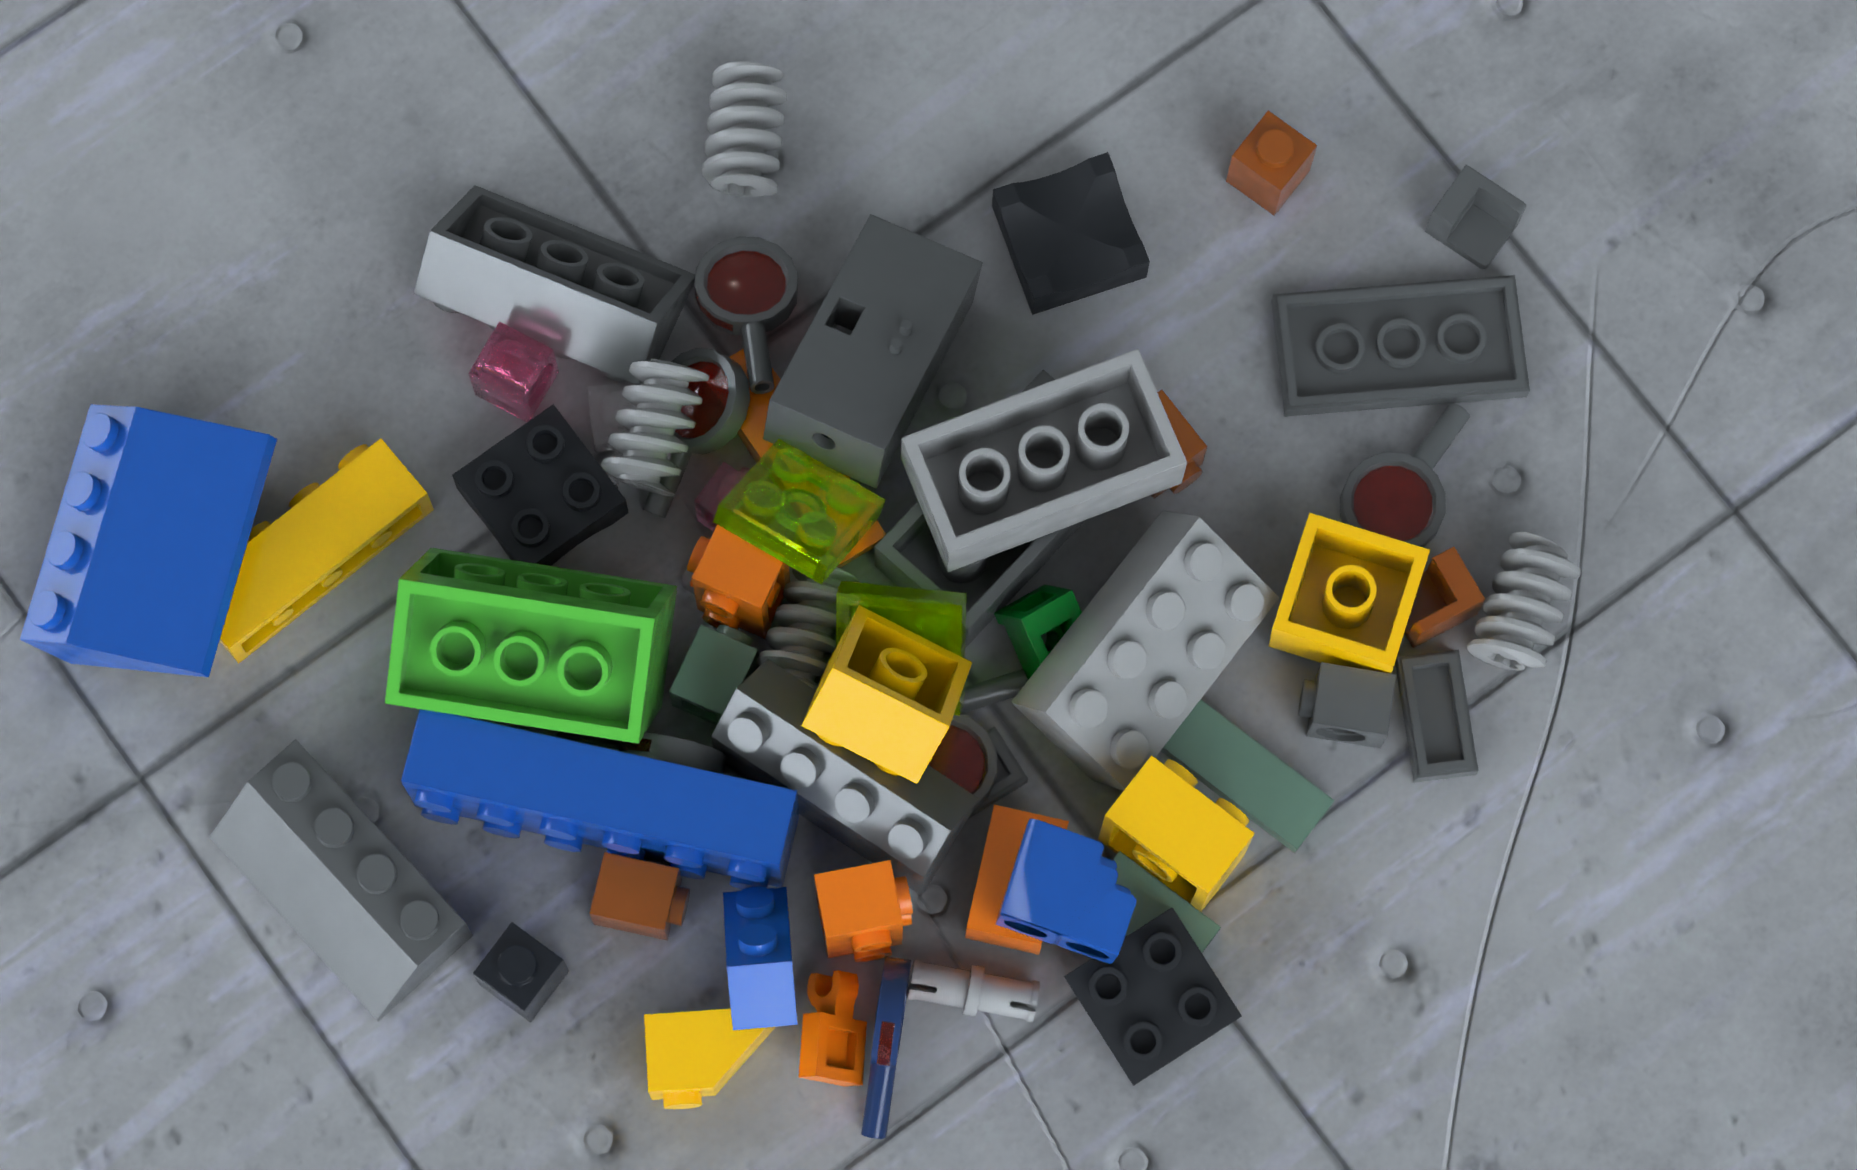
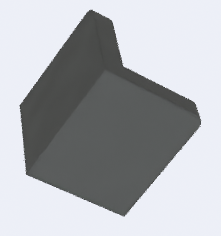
M1466 164L1432 211L1425 232L1480 269H1486L1518 226L1526 209V204Z

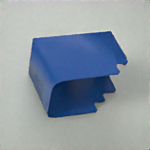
M1029 819L995 925L1111 964L1119 955L1137 900L1131 894L1129 888L1116 884L1118 878L1117 864L1114 860L1102 857L1104 849L1102 842L1047 822Z

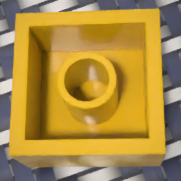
M1309 512L1272 627L1268 647L1319 663L1324 662L1392 673L1430 549Z
M858 605L826 665L801 726L816 733L824 742L833 746L844 747L874 762L882 771L891 775L902 776L917 784L950 727L972 662Z
M1151 755L1105 814L1098 840L1116 854L1121 851L1202 912L1242 860L1255 833L1246 827L1249 819L1235 805L1223 798H1218L1214 803L1194 788L1198 781L1186 768L1171 759H1167L1163 764Z

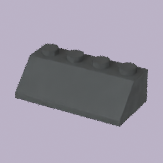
M474 185L430 230L414 294L433 301L434 305L443 311L462 313L487 323L492 330L499 334L521 337L543 346L547 352L556 357L575 359L597 368L612 380L640 385L641 382L629 372L632 362L660 359L694 285L695 274Z
M767 659L736 688L711 736L712 748L723 752L727 756L726 766L747 780L797 790L799 814L872 863L891 860L894 878L906 876L909 888L922 896L979 798L929 765L916 784L902 776H895L882 771L874 762L844 747H837L824 742L816 733L801 726L816 690Z
M296 739L245 784L210 835V839L378 1022L473 936L466 922Z

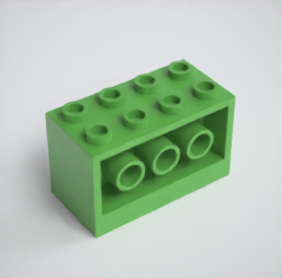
M430 548L399 578L385 704L639 744L662 707L677 586Z

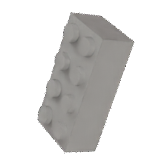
M1139 349L901 438L902 463L947 572L1182 484L1187 465L1186 458Z
M1163 510L1011 703L1092 781L1124 791L1150 756L1156 757L1280 597L1199 516Z

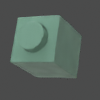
M720 624L715 631L700 625L669 690L672 706L717 725L736 688L759 667L757 664L758 649L751 646L753 640L745 633L730 626Z

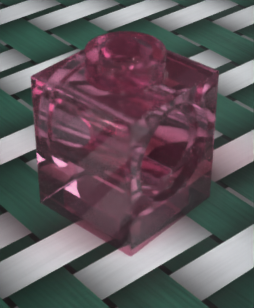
M499 321L468 374L476 396L528 422L535 414L558 375L559 370L553 349Z

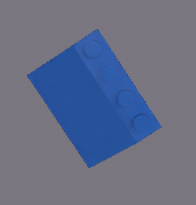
M90 404L20 640L70 664L209 677L277 438L270 434L141 407Z

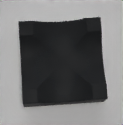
M1108 152L1088 158L1073 167L1046 177L1011 183L993 189L992 208L1032 315L1147 278L1150 261L1128 212L1116 171Z
M554 404L452 474L458 491L490 530L510 560L552 566L584 540L613 525L629 513L624 496Z
M1173 908L1168 909L1126 936L1119 955L1113 963L1108 964L1092 958L1064 976L1133 1086L1242 1017Z

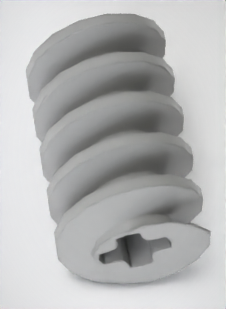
M739 61L725 63L717 67L713 72L712 86L715 88V91L710 95V109L713 113L708 117L707 129L711 135L705 141V154L709 158L703 163L702 167L703 177L713 189L736 197H764L777 193V183L761 176L762 174L775 173L780 169V161L774 156L764 154V151H774L782 147V137L776 133L766 131V129L779 128L784 125V114L769 108V106L782 105L787 100L786 91L771 85V83L780 81L784 77L781 70L761 63Z
M651 359L650 361L632 362L629 372L642 382L643 385L624 387L622 396L636 408L617 411L615 420L629 430V432L614 433L609 436V445L621 453L622 456L604 458L601 467L624 484L656 494L674 496L675 494L663 486L660 480L661 477L680 476L682 470L670 462L667 456L668 453L688 451L689 446L674 436L675 429H691L695 427L696 422L682 413L681 408L685 405H701L703 398L690 390L688 385L689 382L708 381L709 376L699 370L664 360Z
M1514 532L1509 537V544L1513 549L1503 553L1501 558V567L1504 572L1495 575L1492 581V589L1496 594L1488 596L1484 601L1483 610L1487 616L1477 620L1475 625V634L1479 639L1469 642L1467 650L1473 657L1502 669L1524 670L1525 667L1545 668L1547 660L1533 650L1534 644L1545 646L1554 644L1555 636L1541 627L1542 623H1562L1564 614L1552 606L1550 602L1551 600H1571L1572 591L1558 581L1560 577L1579 578L1581 569L1567 560L1568 554L1555 542L1530 532Z
M799 559L794 562L792 567V573L798 581L786 584L783 596L790 604L778 606L774 618L782 627L769 629L766 635V642L773 650L760 652L757 664L760 667L769 659L816 690L818 684L814 682L816 676L822 677L828 663L823 659L825 653L832 654L839 642L832 637L833 631H845L850 622L848 618L841 614L842 608L857 609L858 605L862 606L863 600L849 591L851 585L860 584V580L853 574L823 562Z

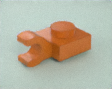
M840 970L833 971L832 976L819 973L810 974L807 984V995L811 1005L815 1007L817 1012L803 1013L799 1078L844 1087L863 1085L867 1022L853 1019L854 1004L859 990L857 974Z

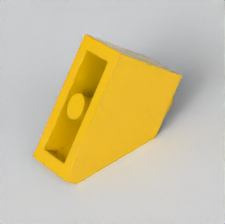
M731 1008L644 1014L648 1093L651 1100L663 1099V1107L665 1109H689L702 1106V1096H716L775 1027L733 1030Z

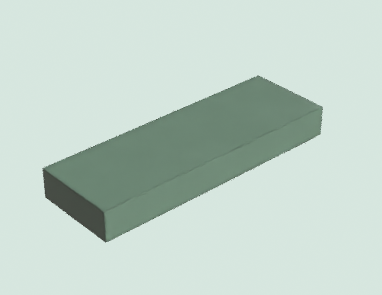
M1201 699L1161 749L1162 753L1186 768L1196 779L1221 798L1239 808L1250 820L1294 853L1335 801Z

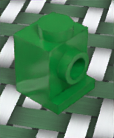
M1044 584L996 611L994 615L998 624L1004 625L1029 680L1082 611L1073 590ZM1047 632V640L1044 644L1041 635Z

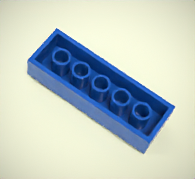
M419 709L401 782L414 805L422 808L421 816L432 821L457 825L459 817L483 821L482 829L498 836L519 838L521 830L546 835L545 844L565 851L581 852L582 845L586 844L607 849V853L643 861L644 858L667 862L669 863L668 866L679 868L682 877L691 879H704L706 871L730 876L729 884L741 890L752 886L767 888L770 885L783 887L799 820L797 790L459 715Z

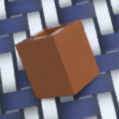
M1454 546L1432 557L1427 570L1423 572L1404 632L1413 648L1478 615L1486 600Z

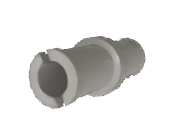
M914 959L907 1000L913 1001L915 999L963 1008V1015L973 1017L976 1016L977 1011L1025 1019L1027 1022H1033L1036 1013L1034 1006H1037L1040 981L1033 980L1031 982L984 973V966L971 964L970 970L921 962L919 959Z

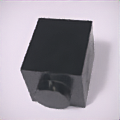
M511 922L473 972V975L481 987L531 1023L568 974L569 970L561 957Z

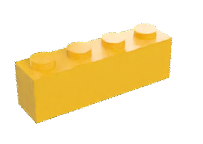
M381 438L370 447L367 444H362L351 450L339 462V471L321 485L315 482L301 489L289 502L291 509L273 523L264 521L251 529L219 640L238 664L434 510L428 493Z

